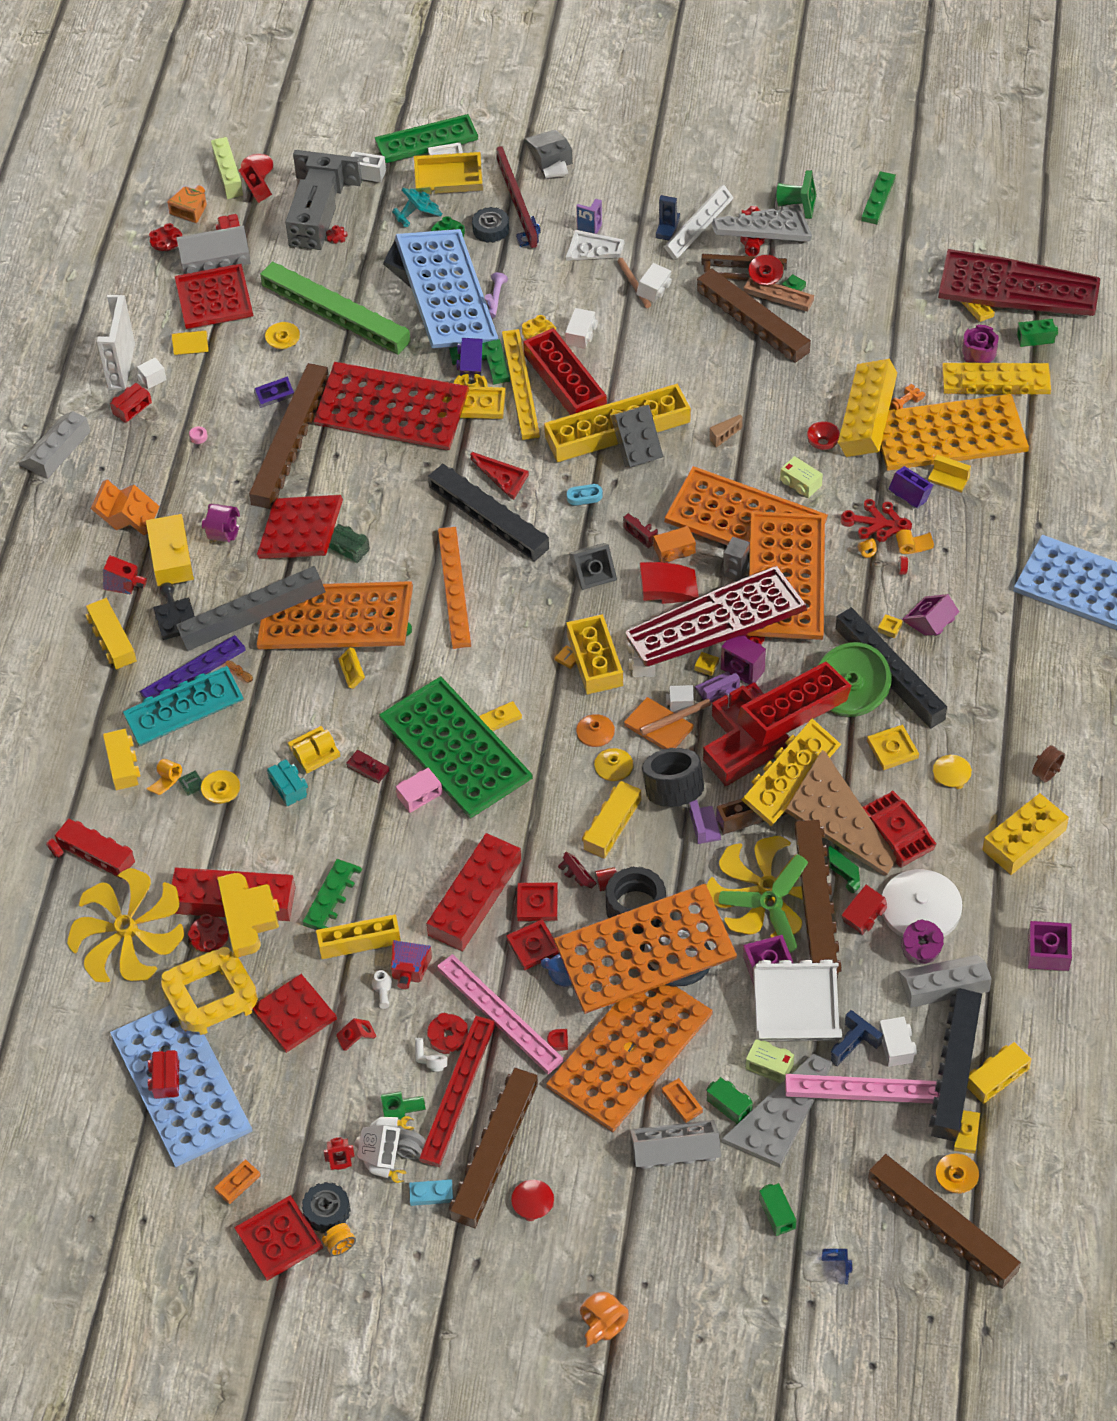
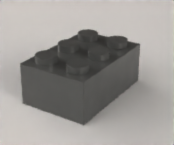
M649 405L610 415L625 467H633L664 457Z

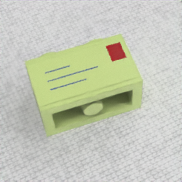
M795 456L781 468L780 481L807 498L811 497L822 486L823 474Z
M756 1039L746 1058L745 1069L782 1083L785 1081L786 1074L790 1073L794 1065V1054L787 1049L772 1046L767 1041Z

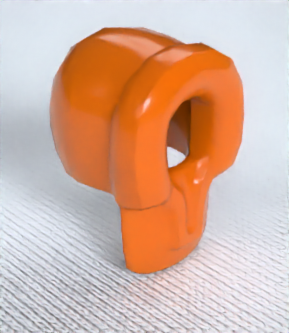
M608 1292L593 1294L580 1307V1314L585 1323L590 1327L585 1334L587 1342L585 1347L588 1348L601 1339L604 1341L612 1339L624 1328L628 1321V1308Z

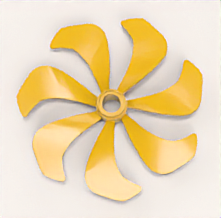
M782 836L763 838L756 843L754 848L755 857L763 874L762 878L746 868L739 858L742 848L741 843L728 846L719 861L722 872L734 879L757 886L727 889L721 887L715 878L711 877L706 886L714 904L719 908L734 907L719 903L721 891L758 892L761 895L764 892L772 891L773 884L777 880V878L771 875L773 857L778 850L790 846L791 842ZM791 860L786 864V866L783 868V870L787 867V865L791 862ZM801 886L792 887L788 894L803 900ZM772 897L768 900H773V902L775 903V897ZM783 902L781 909L785 912L794 935L801 930L802 920ZM752 908L741 918L725 917L724 921L731 931L753 935L762 928L765 908ZM776 931L770 937L778 936Z
M129 868L118 875L126 880L130 886L128 915L121 914L114 890L108 883L96 884L83 892L79 901L80 907L93 902L98 903L116 918L113 924L93 917H80L73 922L69 932L67 944L76 954L81 942L86 937L97 933L117 931V933L95 946L85 957L84 968L95 982H110V978L105 970V964L108 956L123 937L120 973L128 981L148 980L157 971L156 966H146L140 963L135 954L132 937L137 935L147 947L159 955H168L179 945L184 938L182 924H178L172 931L165 934L146 932L138 929L137 926L140 923L169 917L177 912L179 898L175 886L163 882V892L160 900L152 909L136 920H133L132 916L151 885V879L148 874L134 868ZM126 924H129V926L123 930L124 926Z

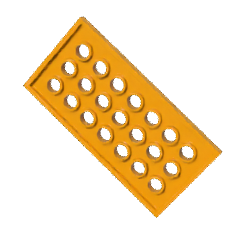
M1012 394L889 410L880 448L886 469L890 471L901 469L903 466L912 468L934 465V459L937 454L955 461L1028 452L1029 445ZM995 410H1000L1002 413H997ZM978 412H982V413H984L985 415L980 416V415L977 414V413H978ZM959 415H966L967 417H966V418H962V417L959 416ZM943 417H948L950 420H944ZM929 419V420H932L933 422L927 423V422L924 421V420ZM907 422H914L915 424L909 425ZM1000 423H1004V424H1006L1007 426L1002 427V426L999 425V424H1000ZM890 424H895L897 427H891ZM981 426H988L989 428L984 429ZM964 428H970L971 431H966ZM947 430H951V431H953L954 433L949 434V433L946 432V431H947ZM928 433H935L936 436H931ZM917 435L919 436V438H913L911 436ZM898 437V438H900V439H902V440L896 441V440L893 439V438ZM1003 437H1010L1011 439L1005 440ZM986 439H991L993 442H987ZM973 441V442H975L976 444L970 445V444L967 443V442ZM950 444H957L958 446L952 447ZM933 446H938L940 449L936 450ZM919 448V449H922L923 451H922V452H917L915 449ZM898 451H904L905 454H899Z

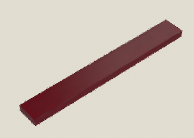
M499 146L496 148L497 163L531 248H536V230L503 146Z

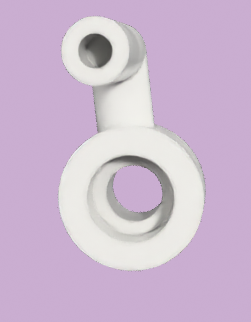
M415 1038L416 1062L427 1064L431 1071H442L444 1067H447V1056H425L423 1038Z

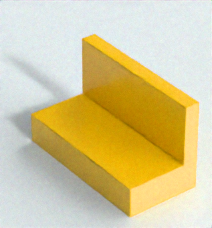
M208 331L173 333L174 355L209 352Z
M937 454L934 459V468L928 481L962 493L970 478L971 466Z

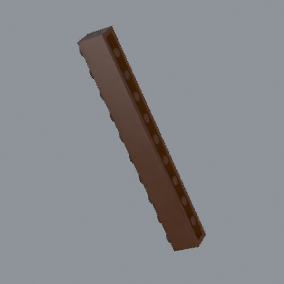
M307 363L249 492L252 506L271 509L273 502L279 497V491L284 487L285 478L290 474V466L296 460L298 449H301L302 439L307 435L309 423L313 422L314 412L318 410L319 401L323 396L330 375L328 367Z

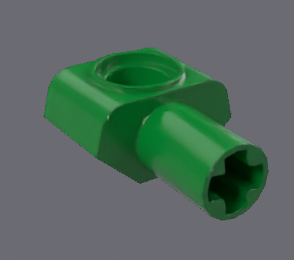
M401 1091L381 1095L384 1117H398V1120H401L406 1113L426 1110L424 1096L403 1099ZM391 1107H398L395 1110H390Z

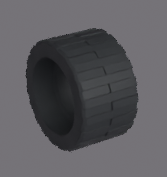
M683 748L662 749L653 753L643 762L642 771L646 796L654 804L663 807H679L695 801L702 795L704 780L701 760L694 751Z
M633 866L616 872L609 879L608 885H606L607 917L611 918L633 910L622 906L618 902L621 896L629 892L638 891L646 893L654 899L653 902L666 898V887L663 880L657 873L644 867ZM653 919L651 921L652 926H659L661 920ZM634 926L632 931L635 934L643 933V928L641 926Z

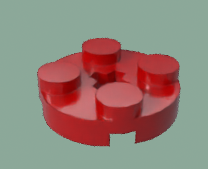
M445 1012L440 1013L438 1017L431 1021L427 1029L431 1047L442 1054H450V1052L455 1050L457 1052L462 1050L468 1036L467 1023L457 1015ZM451 1031L453 1035L444 1037V1032Z

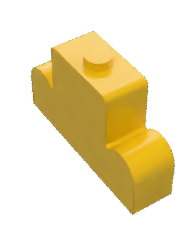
M240 873L218 877L234 955L237 958L253 954L261 946L257 933L279 927L276 914L277 911H280L277 899L273 900L269 885L249 889L245 877Z

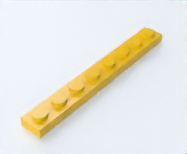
M519 329L502 331L522 440L540 438Z

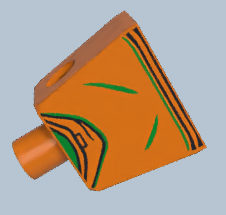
M200 185L195 189L183 187L168 200L169 213L197 224L207 205L204 194L205 189Z

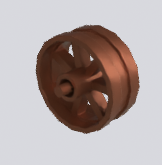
M1050 745L1041 755L1036 757L1037 761L1034 764L1032 774L1039 777L1043 782H1048L1057 772L1061 771L1060 767L1064 762L1065 753Z

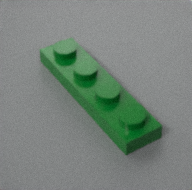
M879 172L862 214V222L878 225L895 182L896 174Z

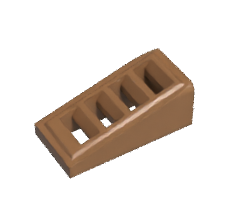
M741 414L710 427L709 439L715 447L720 446L742 429L743 417Z

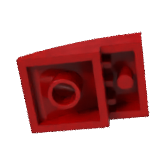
M640 562L643 601L661 599L662 604L691 602L699 598L695 569L673 563Z

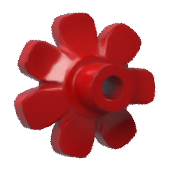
M334 225L331 230L326 232L327 241H333V243H338V241L343 243L346 241L345 237L348 236L344 227H339L338 225Z

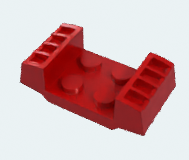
M894 791L863 807L879 833L894 850V855L897 858L895 862L900 868L935 849L937 843L929 834L927 827L905 800L901 799Z

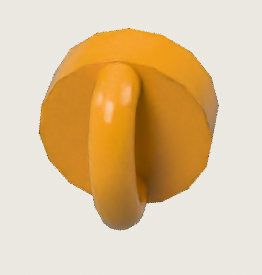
M873 538L860 542L857 545L859 552L865 558L872 557L877 551ZM872 548V551L870 553L865 552L866 550Z

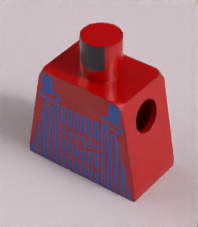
M109 555L103 568V590L130 595L135 586L144 589L147 578L137 576L138 567L136 565Z
M393 940L391 971L392 978L398 980L397 986L400 989H409L410 982L419 983L422 981L432 959L430 945Z

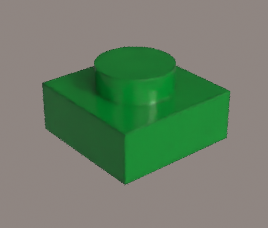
M792 274L782 283V286L802 291L806 287V281Z

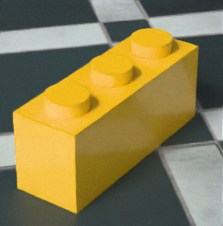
M126 728L104 733L103 737L115 789L120 790L139 785L137 779L141 777L139 767L134 766V762H137L135 750L131 751L130 748L134 746L132 736L127 735Z
M1015 1042L1009 1046L1005 1045L995 1057H989L985 1060L983 1066L979 1069L975 1068L969 1073L967 1088L984 1104L1028 1071L1032 1059Z

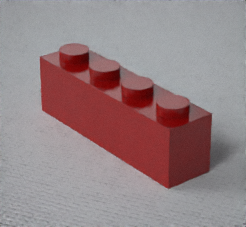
M68 818L55 834L56 842L61 848L120 878L118 876L119 873L131 868L135 863L131 848L116 843L110 837L102 836L97 830L85 827L80 821H73Z

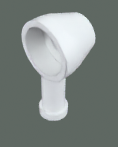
M379 970L374 974L371 983L374 991L379 993V1007L386 1009L390 1006L387 991L392 987V979L385 971Z

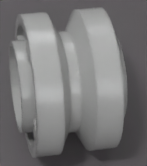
M400 1130L396 1154L407 1159H419L422 1153L421 1149L425 1144L424 1137L411 1130Z

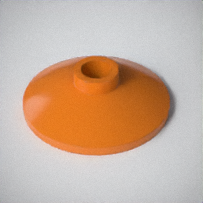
M593 714L580 720L576 733L578 739L583 744L590 747H601L613 739L615 727L613 722L606 716Z

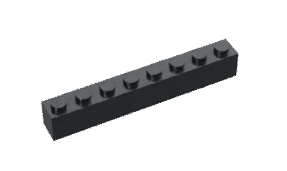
M442 463L428 475L429 488L534 562L549 550V537L546 533L540 532L533 524L526 522L520 515L510 511L506 505L500 504L493 496L486 494L480 487L470 483L466 477L456 473L453 468Z
M852 607L836 616V630L848 643L856 642L870 645L884 656L891 671L890 687L930 729L946 720L947 705Z
M958 988L956 995L951 996L949 1007L953 1009L952 1012L949 1011L946 1024H950L949 1029L946 1028L943 1039L947 1041L946 1046L943 1045L940 1056L944 1058L943 1063L940 1062L937 1073L941 1075L940 1080L937 1079L934 1091L938 1092V1096L934 1097L931 1108L935 1110L934 1115L931 1114L928 1127L932 1128V1137L956 1142L959 1135L982 993Z

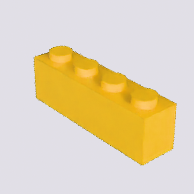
M107 597L86 605L88 613L85 614L88 624H93L92 631L95 637L100 638L98 641L102 651L106 650L107 652L105 655L108 663H113L117 670L137 662L134 649Z
M620 781L617 787H613L609 800L604 801L600 814L593 818L591 828L583 834L582 841L585 851L603 859L606 858L642 801L641 789L623 781Z
M396 914L316 930L321 959L392 946L393 940L401 941Z

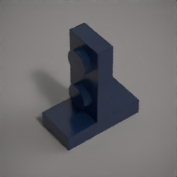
M661 195L659 198V225L656 231V238L669 241L677 229L680 213H677V198Z
M850 1010L845 1015L844 1024L850 1030L845 1034L844 1040L841 1043H836L831 1049V1062L838 1066L863 1040L877 1049L882 1044L883 1033Z

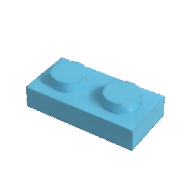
M452 1180L409 1183L411 1206L451 1203L453 1199Z

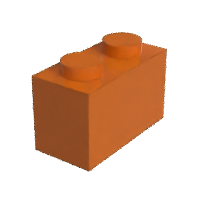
M686 526L653 536V548L660 562L665 563L696 554V541L689 527Z

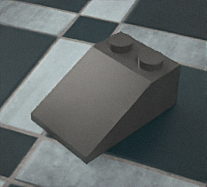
M552 130L525 138V142L542 173L544 172L543 169L558 161H565L566 166L573 164L572 148L568 140L558 131Z

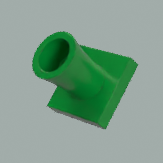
M812 170L805 171L803 185L778 183V207L803 204L805 219H812L817 197Z

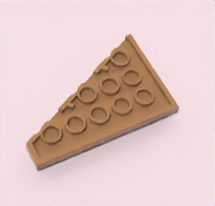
M822 750L785 812L799 821L820 819V826H824L826 839L886 876L897 858L827 753Z

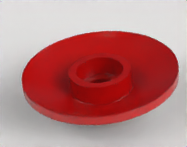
M760 255L750 263L749 275L755 283L769 286L781 279L783 265L775 256Z

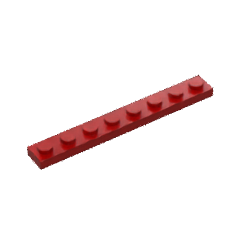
M475 1015L419 1158L420 1162L440 1168L494 1030V1020Z

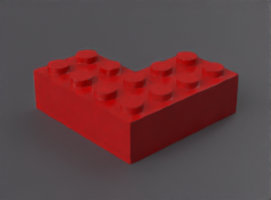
M744 685L729 693L730 708H728L727 695L712 703V717L727 734L703 747V761L725 786L730 785L774 759V755L781 747L785 749L788 746L785 742L790 737L788 734H785L762 747L737 723L740 707L755 699Z

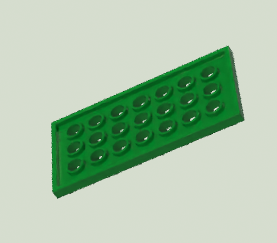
M442 676L379 714L380 720L424 769L429 768L441 782L444 791L470 819L533 779V774ZM436 697L442 699L439 702L432 701ZM419 707L426 708L423 712L417 711ZM445 710L453 711L451 714L443 713ZM403 717L411 718L407 722L401 720ZM431 719L438 721L435 724L428 723ZM463 722L464 725L458 727L455 726V723ZM415 729L422 730L419 734H414L412 731ZM443 731L449 733L447 736L439 735ZM468 734L476 735L473 739L466 738ZM427 741L433 742V745L431 746H425L423 744ZM453 744L460 745L457 749H453L450 746ZM481 746L487 747V750L485 751H479L477 749ZM437 754H444V755H445V756H444L443 758H441V759L435 758V756H436ZM465 756L472 758L470 761L462 760ZM491 759L499 760L496 764H491L489 761ZM449 766L456 767L454 771L446 770ZM475 769L483 770L480 774H476L473 771ZM504 771L511 773L509 776L501 775ZM460 779L468 780L465 784L458 783ZM488 781L495 783L491 787L485 785ZM473 791L479 793L476 797H472L469 794Z

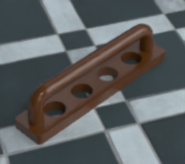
M702 254L701 264L704 265V273L710 270V266L749 268L750 263L756 257ZM778 258L783 265L784 274V270H787V259ZM718 272L729 280L748 281L750 277L749 274Z

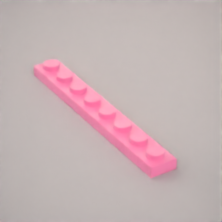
M453 954L437 966L438 971L483 1014L490 1020H494L495 1025L547 1074H550L563 1063L561 1055Z
M786 1074L785 1094L788 1097L933 1103L934 1097L938 1096V1092H934L936 1081Z

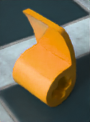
M901 530L896 534L899 552L902 554L919 553L934 548L930 532L913 537L910 530Z
M168 759L160 760L156 769L161 778L146 789L157 795L167 791L180 778L182 774L181 765Z

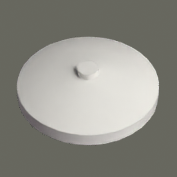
M925 869L902 872L887 883L882 893L887 902V909L882 914L883 919L888 927L901 937H903L906 928L911 923L921 919L935 923L941 929L944 937L950 934L959 923L962 912L960 893L948 878L937 872Z

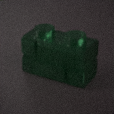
M337 524L328 548L358 563L367 554L370 546L366 535L354 532L349 526Z

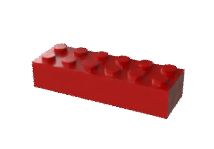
M554 328L523 341L524 356L570 415L607 404L605 392Z
M826 661L742 705L737 723L763 747L809 722L811 719H815L846 702L852 685Z
M485 833L427 921L428 936L463 952L521 863V848Z
M177 867L174 869L171 885L176 887L179 898V908L175 914L196 916L210 914L214 917H226L218 877L240 873L245 877L249 889L269 885L273 900L277 899L280 910L276 912L278 921H290L296 889L293 875Z

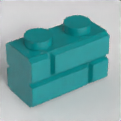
M285 759L267 769L268 779L286 806L306 798V788H308V785L303 777L299 778V772L294 764L290 765L288 760Z

